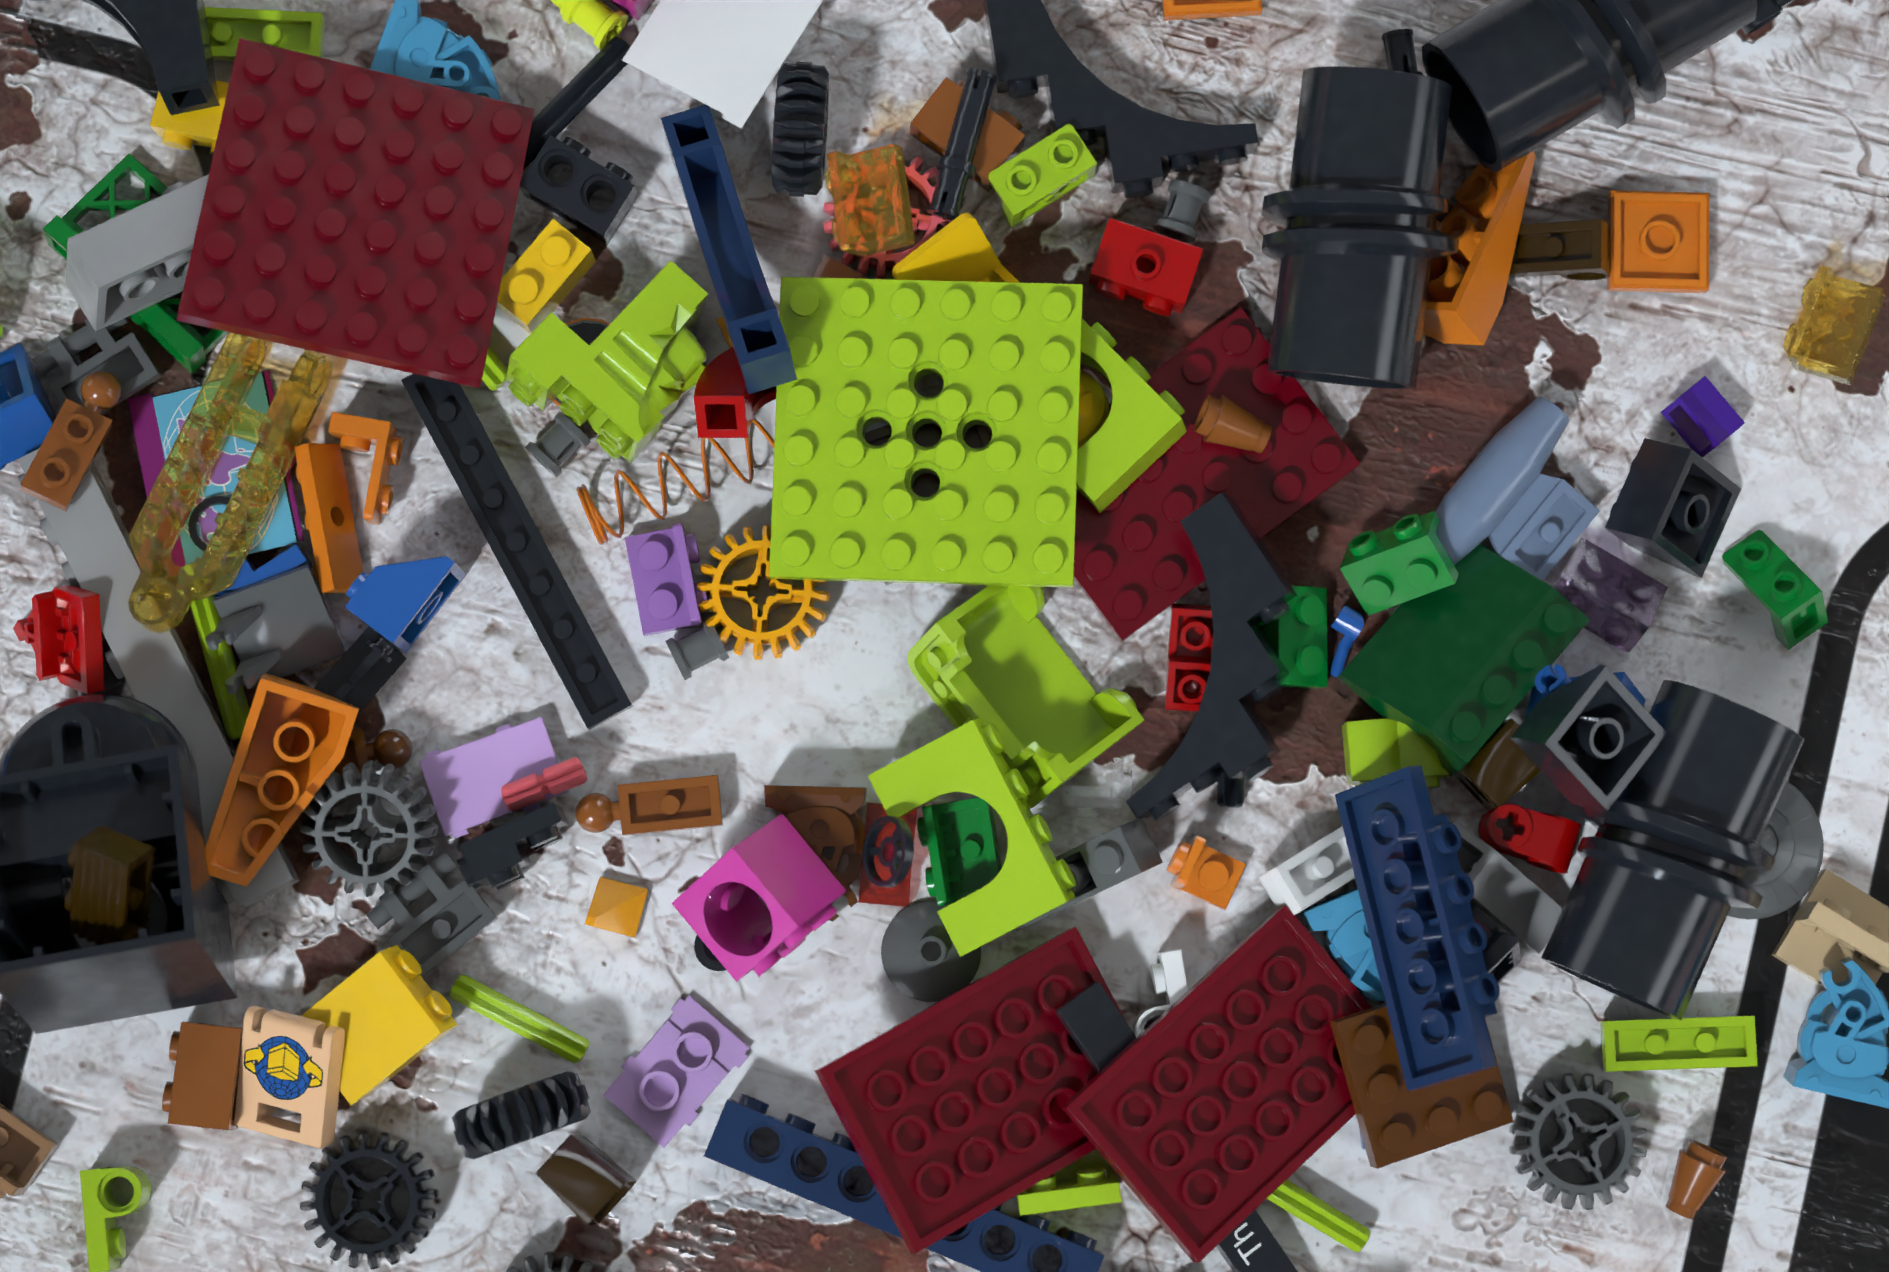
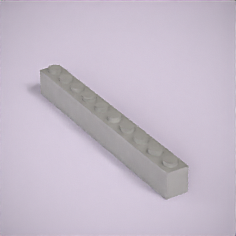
M39 449L18 459L24 471L23 474L18 476L20 483ZM93 462L67 512L26 492L25 494L31 502L38 500L46 516L39 520L43 532L53 547L60 544L67 562L61 564V567L70 585L99 594L101 633L103 632L111 648L110 651L105 653V656L115 676L118 679L126 678L133 693L128 698L136 699L158 710L173 723L186 741L197 770L204 844L206 846L236 749L231 739L226 735L224 725ZM282 842L278 844L247 887L215 877L225 900L228 903L235 900L237 906L248 908L300 881Z

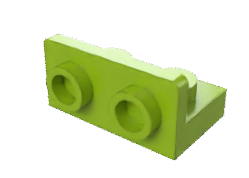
M1067 124L991 171L988 180L1002 200L1001 212L1011 228L1093 178L1097 162L1071 124Z
M1097 1149L1016 1195L1020 1216L1122 1202L1120 1183L1116 1172Z

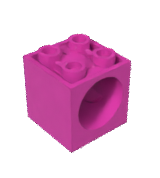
M780 814L732 847L674 900L672 905L737 982L752 970L760 977L781 958H785L806 940L805 937L812 931H816L837 913L832 904L846 890L786 817ZM757 893H758V894L761 896V898L764 900V902L766 903L768 909H767V908L765 907V905L761 902V900L759 899Z

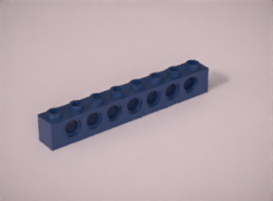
M741 1093L738 1102L730 1098L727 1099L704 1157L903 1239L874 1184L872 1189L863 1195H855L847 1190L844 1184L846 1172L855 1166L865 1167L850 1137L835 1132L832 1140L826 1139L813 1133L816 1126L815 1123L791 1113L787 1114L785 1121L766 1114L769 1104ZM769 1127L778 1134L780 1145L775 1154L761 1156L753 1150L751 1137L756 1129ZM806 1147H817L824 1152L827 1165L822 1173L810 1176L800 1170L797 1162L798 1155ZM1003 1203L966 1224L962 1231L949 1234L925 1248L981 1272H1040L1033 1266L1032 1256L1039 1246L1045 1244L1057 1247L1061 1253L1059 1266L1051 1272H1098L1104 1258L1103 1253L1094 1250L1097 1240L1069 1229L1065 1238L1048 1231L1047 1229L1051 1221L1038 1215L1028 1214L1017 1218L1000 1211ZM995 1225H1005L1014 1233V1243L1004 1253L992 1252L985 1244L987 1231Z

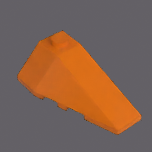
M1533 151L1496 173L1479 163L1455 193L1456 200L1458 201L1442 222L1436 220L1435 229L1458 239L1459 245L1458 253L1431 259L1423 334L1444 344L1484 346L1503 305L1536 157Z
M267 673L262 675L205 846L206 863L210 876L245 887L248 886L344 757L359 711L358 707L314 688Z

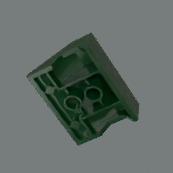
M1480 544L1455 565L1459 573L1456 584L1401 603L1338 675L1341 681L1382 717L1406 724L1436 751L1441 766L1448 772L1450 777L1468 764L1535 685L1537 673L1545 666L1552 665L1590 621L1587 616L1551 585Z

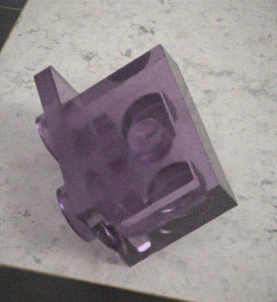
M1583 537L1574 547L1558 581L1553 586L1590 619L1584 627L1586 630L1624 652H1630L1649 629L1668 589L1666 585Z

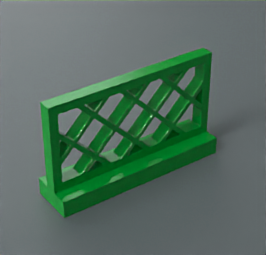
M129 153L62 218L56 215L43 228L47 243L67 261L68 238L85 231L77 222L89 211L110 210V219L116 217V210L134 209L151 201V190L160 197L168 187ZM131 171L145 184V200H116V185ZM107 193H109V200L100 201ZM165 299L128 316L191 374L206 362L205 355L229 333L212 329L203 337L189 323L177 321L178 314L173 309H179L181 299Z

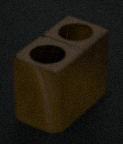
M1511 718L1503 721L1468 764L1454 774L1486 810L1500 807L1541 772L1510 738L1520 726Z
M569 1135L558 1147L557 1152H554L536 1172V1175L586 1226L598 1225L637 1182L584 1135Z

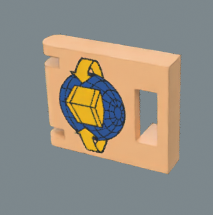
M249 1007L245 1013L234 1126L320 1149L334 1143L345 1039L344 1029L330 1026L325 1030L326 1022L275 1009L266 1012V1009L263 1007ZM276 1107L301 1113V1124L270 1115L276 1111Z

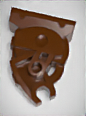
M764 785L765 806L781 812L780 814L786 817L845 888L846 892L843 895L847 898L848 905L852 907L858 903L856 894L850 888V885L856 880L862 867L861 852L865 841V829L857 811L865 805L867 788ZM843 854H848V867L841 875L837 870ZM836 913L829 920L833 922L839 917V915Z

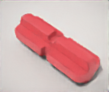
M573 757L543 769V774L539 776L533 773L503 785L501 795L506 807L510 811H517L546 799L545 795L548 793L554 796L584 784L587 781V774L581 760Z

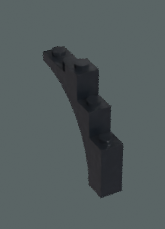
M82 0L97 7L124 27L147 53L152 63L159 92L170 115L220 106L203 0Z
M983 0L994 74L998 77L996 82L997 94L1009 92V96L1012 98H1022L1037 94L1038 88L1046 87L1053 133L1065 125L1071 124L1086 146L1096 143L1095 138L1103 137L1112 194L1124 192L1125 198H1140L1153 194V188L1161 186L1163 179L1162 167L1169 166L1171 172H1185L1198 168L1201 161L1218 159L1219 165H1233L1247 161L1248 155L1255 153L1258 145L1255 123L1212 125L1178 120L1141 107L1109 88L1079 62L1055 30L1041 0Z
M1222 492L1180 521L1199 556L1210 592L1214 634L1209 677L1199 710L1181 745L1158 774L1126 800L1136 818H1149L1152 816L1155 821L1164 818L1181 805L1177 798L1193 788L1196 793H1199L1217 782L1222 777L1218 772L1221 768L1224 769L1230 779H1242L1245 776L1248 782H1251L1269 771L1274 766L1270 759L1281 752L1248 701L1254 698L1256 703H1260L1268 699L1282 688L1279 680L1289 674L1256 623L1262 620L1267 625L1279 619L1290 610L1287 602L1296 597L1297 594L1232 496Z

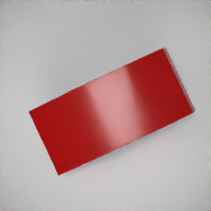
M1174 603L1171 605L1165 690V709L1197 712L1199 710L1211 665L1214 634L1211 606Z

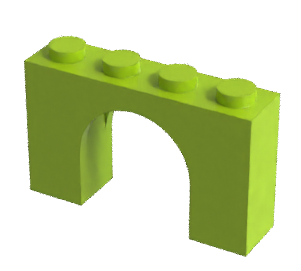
M1082 319L1081 364L1100 372L1110 382L1112 387V405L1105 423L1078 449L1077 490L1101 513L1179 440L1187 430L1183 419L1180 417L1185 413V410L1178 401L1166 390L1158 395L1146 383L1151 376L1144 367L1132 356L1124 361L1112 349L1117 342L1101 324L1096 322L1090 327Z
M984 718L973 719L867 775L888 816L901 818L951 792H963L978 796L988 802L1000 815L1008 838L1007 855L1000 872L983 888L937 911L960 957L1076 898L1071 889L1076 886V881L1069 866L1063 859L1056 860L1048 844L1053 838L1047 823L1039 813L1033 815L1024 798L1029 795L1026 782L1016 768L1009 769L1001 753L1006 750L1004 740L993 723L987 725Z

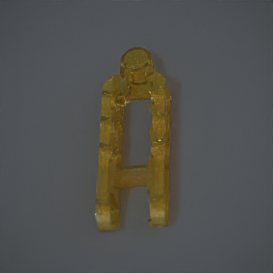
M229 332L129 535L134 554L142 569L128 601L129 611L143 628L155 633H166L173 630L184 619L193 599L200 601L233 586L295 457L294 447L301 444L329 386L333 372V362L330 356L305 349V352L296 362L288 381L282 380L267 413L264 414L244 407L243 404L266 357L267 341ZM228 435L256 444L245 469L240 468L236 475L239 482L224 513L218 512L215 522L217 527L202 558L197 557L195 562L183 567L175 565L171 556L173 547Z

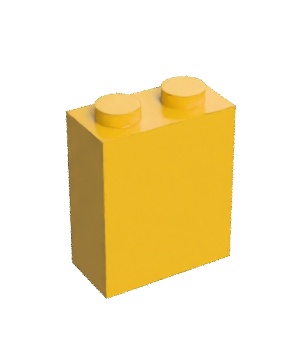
M398 945L377 953L301 1015L326 1022L325 1030L330 1026L344 1029L345 1039L339 1090L350 1105L369 1097L458 1025L451 1016L452 1008L449 1002L441 993L431 990L420 975L422 970L418 961L408 951L401 950Z

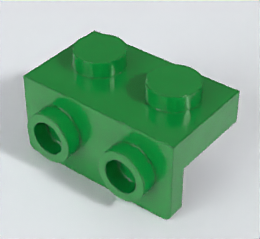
M1435 511L1422 516L1417 514L1407 515L1390 528L1377 533L1365 531L1355 536L1348 543L1340 570L1367 616L1456 584L1459 573L1436 535L1440 520Z
M1291 585L1297 596L1287 602L1290 610L1270 624L1265 625L1262 620L1256 624L1289 672L1288 675L1279 680L1282 687L1314 689L1328 687L1327 588Z
M980 797L922 806L923 817L918 818L917 829L921 845L928 847L931 867H927L925 871L927 889L931 897L936 896L938 906L952 904L989 884L1002 868L992 806Z

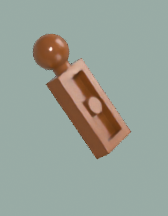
M94 371L84 378L81 384L82 405L66 398L20 483V490L67 512L112 427L113 420L100 415L102 410H108L115 406L121 397L119 380L107 371Z
M718 775L617 785L619 801H611L606 795L600 793H591L584 796L578 802L575 811L578 824L584 830L591 833L603 832L614 821L620 820L623 836L723 826Z

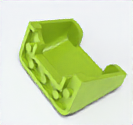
M988 585L936 622L909 650L907 654L908 664L915 678L955 729L978 718H984L987 725L993 723L996 726L1006 746V750L1001 753L1009 769L1016 768L1026 782L1029 795L1024 798L1031 809L1129 734L1145 719L1137 711L1135 702L1127 693L1114 688H1106L1097 694L1037 618V615L1042 612L1045 606L1043 587Z

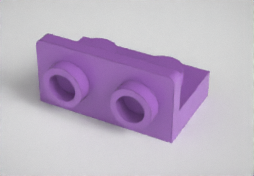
M677 523L672 524L670 529L625 537L644 637L703 625L698 604L708 600L706 591L697 589V584L694 581L691 564L700 562L695 533L685 534L683 524Z

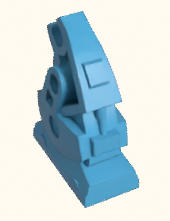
M418 0L394 1L371 64V70L501 101L499 88L492 71V62L485 51L480 49L470 36L464 38L451 31L447 22L434 17L431 19L422 16V9Z
M1355 887L1299 912L1298 914L1308 931H1324L1323 936L1327 943L1325 946L1331 959H1337L1344 968V972L1348 976L1347 978L1363 996L1374 1002L1381 1001L1385 1003L1358 888Z
M1846 957L1841 962L1848 969V977L1841 983L1833 982L1832 972L1829 968L1825 967L1819 970V977L1824 990L1819 992L1808 1006L1806 1017L1800 1026L1797 1036L1799 1057L1788 1063L1783 1077L1793 1087L1889 1108V1082L1881 1077L1889 1064V1048L1886 1046V1033H1888L1889 1004L1883 991L1877 988L1865 971L1852 959ZM1827 1005H1829V1007L1821 1017L1823 1010Z

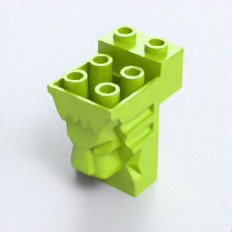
M670 260L590 346L551 312L510 355L506 378L511 383L508 388L524 405L530 407L534 403L542 411L558 398L562 402L559 408L564 415L578 426L585 422L599 435L596 438L597 443L607 454L616 460L622 456L631 464L661 429L662 420L677 407L680 398L696 387L701 373L707 367L705 363L707 358L706 352L689 329L700 318L708 293Z

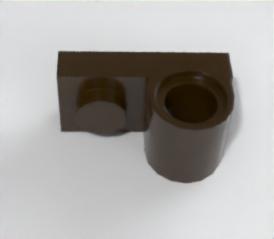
M1602 219L1521 224L1509 277L1560 275L1566 279L1579 281L1602 280L1610 277V226Z

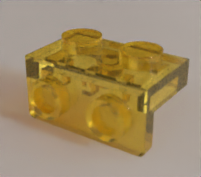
M890 144L850 155L839 151L828 153L829 168L826 170L825 180L828 191L833 197L835 217L832 220V231L840 250L863 257L915 245L902 147Z
M1820 265L1816 277L1809 278L1805 284L1801 298V304L1804 307L1798 323H1792L1785 336L1784 350L1794 369L1851 385L1886 297L1884 290L1837 277L1831 267Z

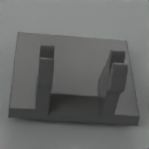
M309 564L214 597L213 599L221 620L215 631L206 636L205 641L210 650L218 649L219 643L225 640L228 645L233 643L240 659L236 672L224 683L229 694H236L238 687L244 684L247 689L258 687L260 678L264 673L283 678L341 657L346 652Z

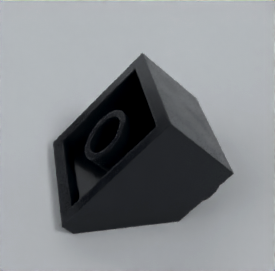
M1644 438L1637 456L1631 463L1630 472L1617 501L1611 508L1605 528L1628 546L1693 576L1702 578L1741 488L1692 449Z
M1599 665L1540 699L1510 738L1571 804L1608 811L1667 735V732L1606 665Z

